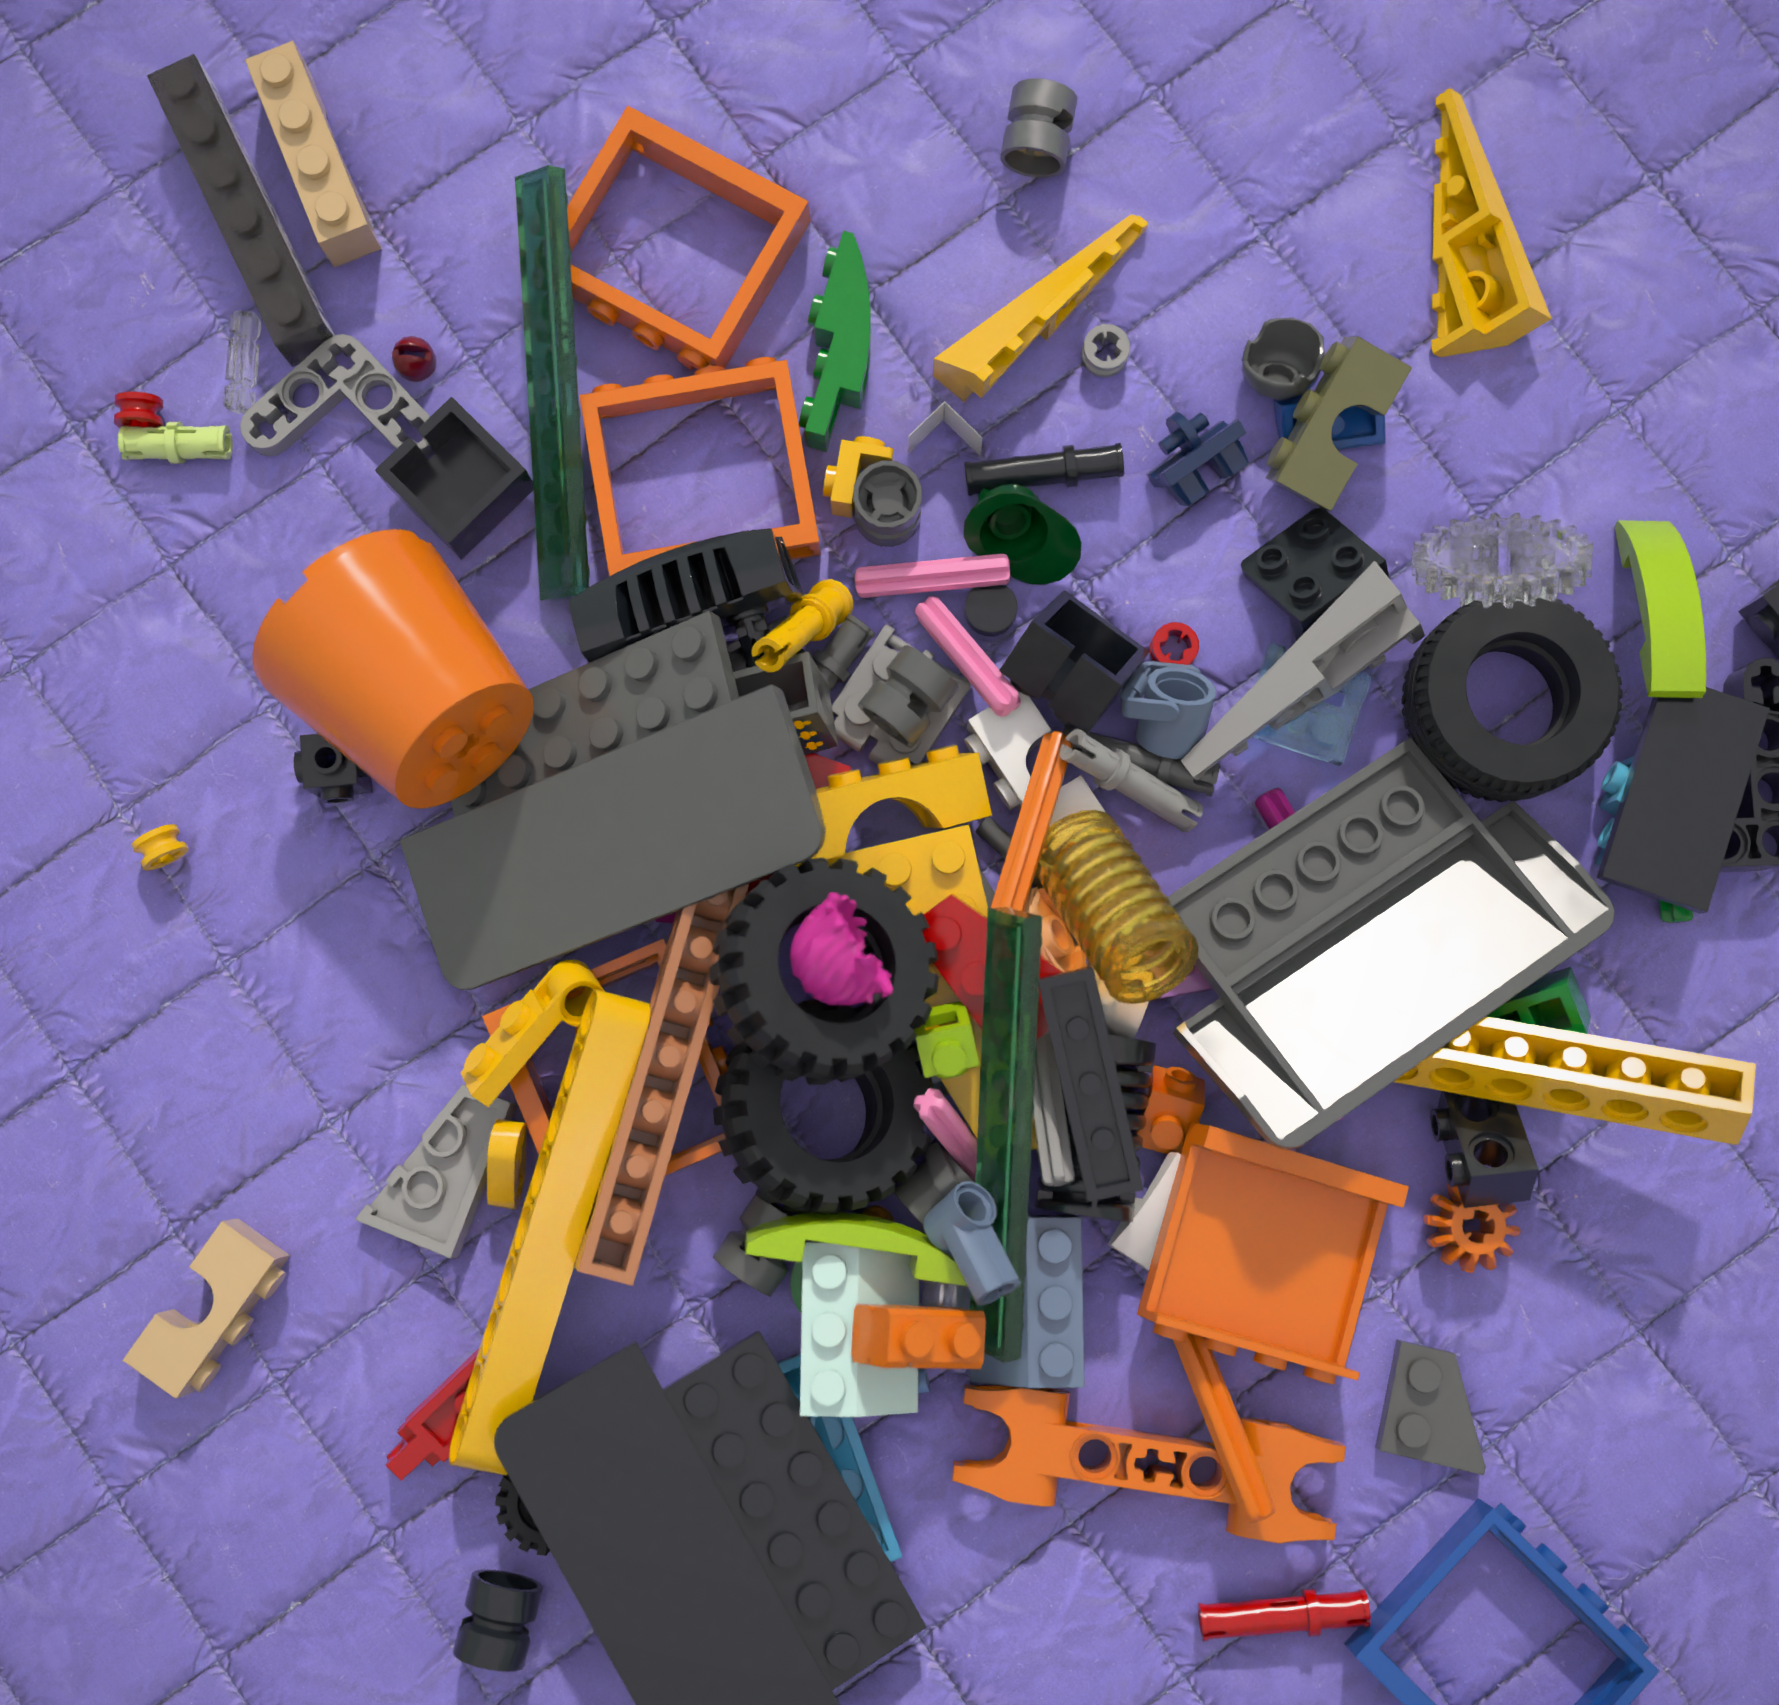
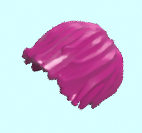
M829 893L828 898L805 918L795 933L790 951L793 975L799 978L805 992L811 993L814 998L829 1005H853L860 1002L872 1003L873 997L877 993H881L882 997L892 994L893 986L889 979L891 975L881 968L882 962L875 959V956H865L862 953L865 946L864 937L867 934L859 929L858 926H865L867 920L860 917H852L857 903L853 900L850 901L846 895L840 896L838 893Z

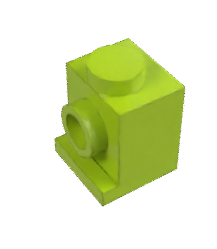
M961 1001L932 1007L926 1024L914 1030L924 1077L954 1078L967 1072L968 1068L980 1066L966 1005H963ZM953 1021H957V1022H958V1023H954V1024H950V1025H946V1026H941V1027H937V1028H932V1029L925 1030V1028H927V1027H932V1026H936V1025H940V1024H945V1023H949V1022H953Z

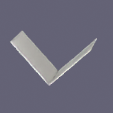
M945 401L909 435L908 454L944 421L978 455L981 454L983 438Z

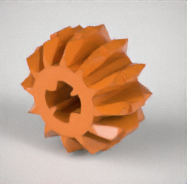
M1447 1183L1449 1199L1438 1194H1433L1430 1198L1433 1206L1441 1210L1439 1216L1429 1214L1423 1217L1424 1224L1438 1227V1232L1431 1234L1426 1239L1427 1244L1434 1248L1444 1246L1440 1261L1444 1264L1452 1265L1459 1259L1461 1270L1464 1272L1473 1273L1478 1261L1484 1269H1495L1496 1257L1494 1251L1507 1257L1513 1254L1512 1247L1503 1241L1505 1235L1518 1236L1521 1233L1520 1227L1506 1224L1505 1219L1517 1212L1516 1206L1506 1203L1464 1208L1458 1187H1450L1449 1183ZM1464 1219L1480 1220L1479 1231H1463L1462 1224Z

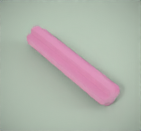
M992 554L859 567L855 572V588L858 597L870 598L1006 585L1010 582L1011 578L1010 563L1006 554Z
M929 596L924 602L916 606L915 614L918 616V621L995 714L1005 717L1011 711L1016 710L1021 704L1018 691L999 671L997 666L938 597Z
M928 1088L925 1095L916 1096L914 1108L918 1111L919 1117L964 1172L981 1186H985L988 1179H996L999 1169L993 1162V1159L987 1157L975 1135L940 1090Z

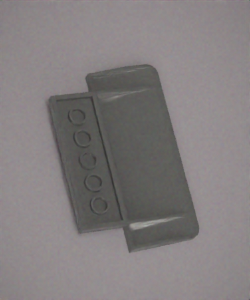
M707 611L528 689L534 701L532 720L523 739L509 758L478 786L451 801L453 818L399 840L442 974L452 986L462 990H473L767 877L790 864L795 866L803 863L807 859L813 858L820 851L825 840L826 831L815 784L783 691L771 684L739 698L720 617L711 611Z
M1411 737L1157 903L1154 909L1155 914L1220 997L1177 1026L1173 1035L1268 1143L1282 1149L1298 1148L1313 1139L1603 935L1614 921V907L1605 892L1583 866L1515 801L1509 802L1480 821Z

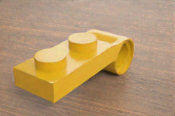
M569 959L554 965L533 990L530 989L521 1001H515L506 1009L501 1017L500 1026L485 1043H480L473 1048L465 1060L463 1070L460 1072L473 1098L489 1107L562 1020L571 1026L579 1027L591 992L594 989L604 991L585 963ZM586 986L580 996L574 999H565L572 989Z

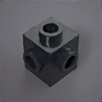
M318 733L300 735L301 751L294 753L293 763L298 783H303V789L321 798L323 803L350 802L354 800V795L373 793L372 778ZM328 755H336V762L333 766L329 767Z

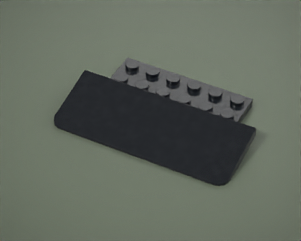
M760 1331L753 1332L664 1388L661 1387L640 1347L634 1341L510 1414L499 1424L495 1432L494 1447L498 1458L636 1705H840L833 1693L834 1689L927 1628L808 1416H800V1402Z

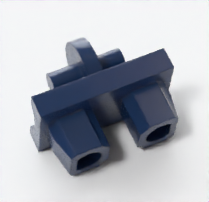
M1175 412L1166 419V425L1170 434L1158 442V445L1165 455L1170 454L1178 447L1181 450L1146 475L1154 487H1166L1171 496L1181 506H1190L1209 491L1197 471V468L1205 462L1210 461L1219 478H1228L1249 464L1242 444L1239 441V438L1247 432L1239 420H1234L1229 425L1224 421H1220L1198 436L1200 431L1209 426L1206 416L1200 412L1188 421L1181 413Z

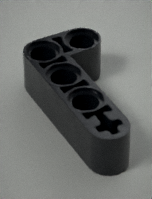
M1761 658L1731 673L1723 685V693L1770 709L1763 729L1768 739L1767 750L1759 746L1757 748L1720 872L1763 871L1779 866V662L1771 658ZM1760 780L1765 781L1771 787L1773 795L1770 803L1763 800L1759 795L1758 782ZM1765 832L1772 835L1776 841L1777 851L1774 856L1767 853L1764 849L1762 839Z

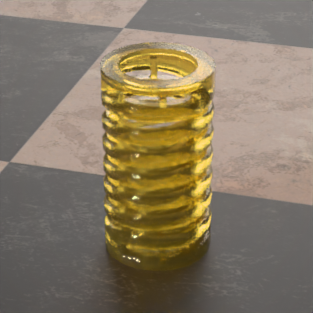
M1084 810L1067 815L1052 824L1048 829L1035 876L1040 880L1046 894L1049 895L1054 907L1067 924L1081 950L1084 951L1098 977L1104 982L1110 996L1118 1002L1136 1004L1159 998L1173 990L1193 969L1198 958L1199 946L1195 936L1188 926L1184 924L1177 910L1172 907L1169 898L1162 892L1158 882L1153 879L1150 870L1143 864L1139 854L1134 851L1130 841L1124 837L1118 823L1106 812Z

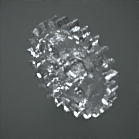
M1492 513L1489 519H1481L1476 515H1470V522L1451 519L1450 527L1435 525L1433 526V533H1422L1421 541H1414L1412 576H1416L1417 585H1425L1426 593L1441 592V600L1460 597V605L1463 606L1474 600L1481 601L1483 608L1490 607L1494 602H1502L1509 609L1513 607L1516 601H1522L1529 606H1535L1536 598L1554 602L1557 599V593L1572 595L1574 594V586L1584 587L1586 585V578L1592 576L1593 542H1587L1588 535L1586 533H1576V526L1560 527L1561 520L1559 519L1543 522L1541 521V515H1535L1529 519H1521L1520 513H1514L1509 518H1501L1499 514ZM1498 544H1502L1504 548L1505 575L1500 574Z

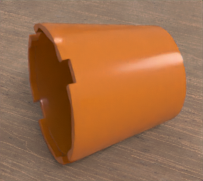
M401 529L376 531L354 538L334 548L302 571L308 580L287 602L277 598L263 619L254 642L252 656L253 669L261 685L281 704L408 807L422 809L439 806L464 795L492 775L514 752L526 734L532 720L534 701L525 683L439 552L430 542L419 539L412 531Z

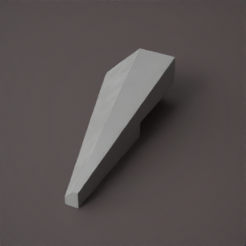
M1375 561L1181 760L1196 781L1204 777L1207 770L1230 753L1237 756L1247 750V740L1267 725L1277 731L1343 689L1345 683L1368 666L1375 669L1383 664L1386 660L1385 653L1402 640L1406 639L1413 645L1425 636L1420 622L1407 608L1401 592Z

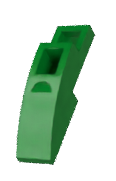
M844 230L838 248L830 246L826 255L822 276L828 278V283L824 296L818 294L814 296L809 312L808 325L814 326L816 346L823 347L819 351L813 378L820 381L815 398L806 396L799 418V427L805 428L807 447L827 452L841 404L861 410L871 357V309L868 281L862 255L854 233Z

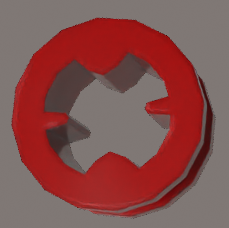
M122 392L115 395L114 405L120 408V412L114 414V424L116 426H163V419L157 415V412L163 409V399L161 397L145 392Z
M1170 622L1156 631L1149 645V655L1151 660L1155 662L1191 665L1199 652V640L1190 626L1181 622ZM1169 636L1179 637L1178 644L1183 640L1187 645V649L1183 650L1179 660L1169 659L1170 652L1165 656L1161 651L1160 647L1165 646Z

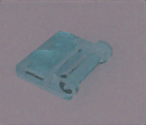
M1273 642L1269 643L1256 682L1286 653L1285 646ZM1360 672L1344 684L1343 689L1338 691L1345 694L1342 707L1321 702L1277 731L1267 725L1252 736V738L1337 766L1342 765L1372 676Z

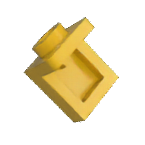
M859 436L855 437L854 441L841 440L837 466H827L823 486V496L831 498L832 515L853 517L854 484L861 473V469H866L869 465L882 460L894 461V449L885 447L883 441L872 437Z

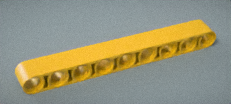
M596 989L591 992L586 1002L455 1425L449 1452V1463L452 1466L507 1475L495 1451V1432L499 1424L507 1416L533 1400L650 1020L649 1003Z

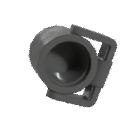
M934 1143L927 1148L924 1154L925 1160L917 1166V1169L910 1178L897 1185L895 1192H893L923 1226L927 1213L951 1190L964 1181L974 1182L939 1143ZM997 1216L991 1224L992 1228L999 1225Z

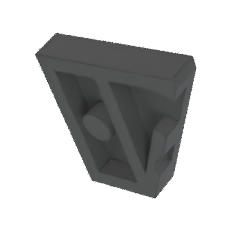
M1396 1339L1375 1445L1376 1449L1484 1475L1486 1466L1456 1354Z

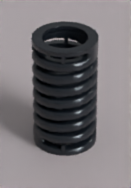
M1109 1034L1120 1087L1149 1088L1152 1078L1148 1073H1152L1156 1044L1140 1039ZM1122 1066H1137V1067H1136V1070H1134V1069H1130V1068H1126V1067H1122ZM1121 1088L1125 1109L1142 1110L1148 1106V1095ZM1064 1099L1075 1178L1069 1184L1054 1187L1045 1185L1040 1176L1038 1178V1186L1043 1190H1037L1034 1207L1088 1217L1133 1222L1136 1193L1088 1202ZM1126 1110L1131 1131H1139L1146 1126V1118L1143 1114ZM1131 1132L1136 1152L1143 1147L1144 1140L1140 1135ZM1136 1156L1137 1162H1138V1166H1139V1168H1140L1141 1161H1140V1159Z

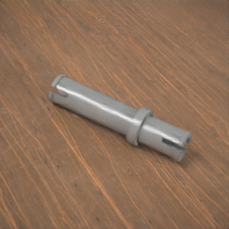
M1081 729L1073 730L1065 738L1081 748L1082 752L1062 744L1060 758L1092 775L1094 783L1107 791L1115 789L1176 826L1181 832H1189L1198 824L1182 814V810L1201 818L1203 813L1202 804L1133 764L1130 760V755L1118 748L1110 750L1088 736Z

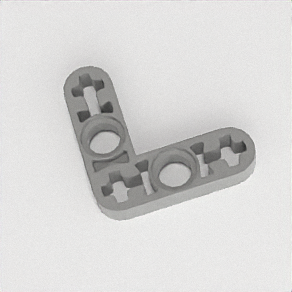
M340 334L324 341L254 403L242 416L240 429L245 441L256 452L265 456L279 455L292 446L344 398H347L378 432L397 449L407 439V436L395 419L402 413L405 419L414 428L418 429L430 416L357 339L349 335ZM341 352L348 357L351 356L354 362L353 367L349 370L339 366L335 359ZM321 368L335 383L331 388L316 373ZM306 383L317 385L319 387V397L313 405L305 408L294 405L293 394L297 387ZM384 385L392 389V400L385 408L375 410L366 406V395L373 387ZM281 403L296 417L294 421L290 422L277 408ZM266 421L268 424L273 425L274 430L277 432L273 438L268 439L266 436L261 435L262 433L258 428L261 422ZM424 439L416 443L425 457L433 453Z

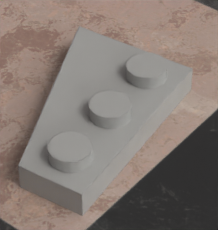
M462 1084L422 1134V1141L403 1165H398L386 1179L387 1185L371 1204H366L354 1220L450 1259L458 1258L487 1185V1153L494 1123L497 1119L512 1120L518 1104L497 1096L492 1104L487 1107L473 1098L467 1086Z

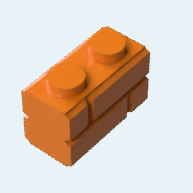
M856 1304L853 1313L852 1360L856 1363L871 1364L872 1366L883 1368L981 1369L982 1363H984L986 1317L984 1311L951 1306Z

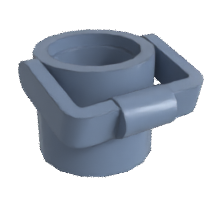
M1155 661L1144 662L1120 691L1121 714L1127 718L1138 719L1135 737L1138 743L1147 751L1166 758L1183 759L1206 734L1216 697V688L1208 678L1201 674V671L1196 666Z

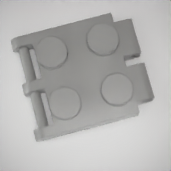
M886 624L832 705L833 715L837 717L834 721L836 737L859 753L869 739L875 741L876 745L869 754L868 759L876 764L909 757L910 764L913 765L925 760L927 757L926 751L932 749L972 685L965 676L961 678L934 661L955 680L959 686L958 691L941 712H930L928 714L931 724L913 748L903 745L888 735L858 707L860 700L876 681L886 682L888 679L886 668L899 652L886 646L889 644L899 651L904 645L911 646L894 635L895 629ZM927 649L923 652L931 660L934 659L935 654Z

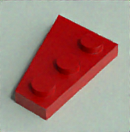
M950 894L924 914L930 926L922 931L925 942L936 943L938 960L933 962L934 966L963 1005H966L968 1012L1005 1062H1008L1049 1031L1037 978L1062 973L1060 969L1055 967L1056 965L1040 954L1035 953L1008 934L1006 930L991 923L986 916L954 894Z

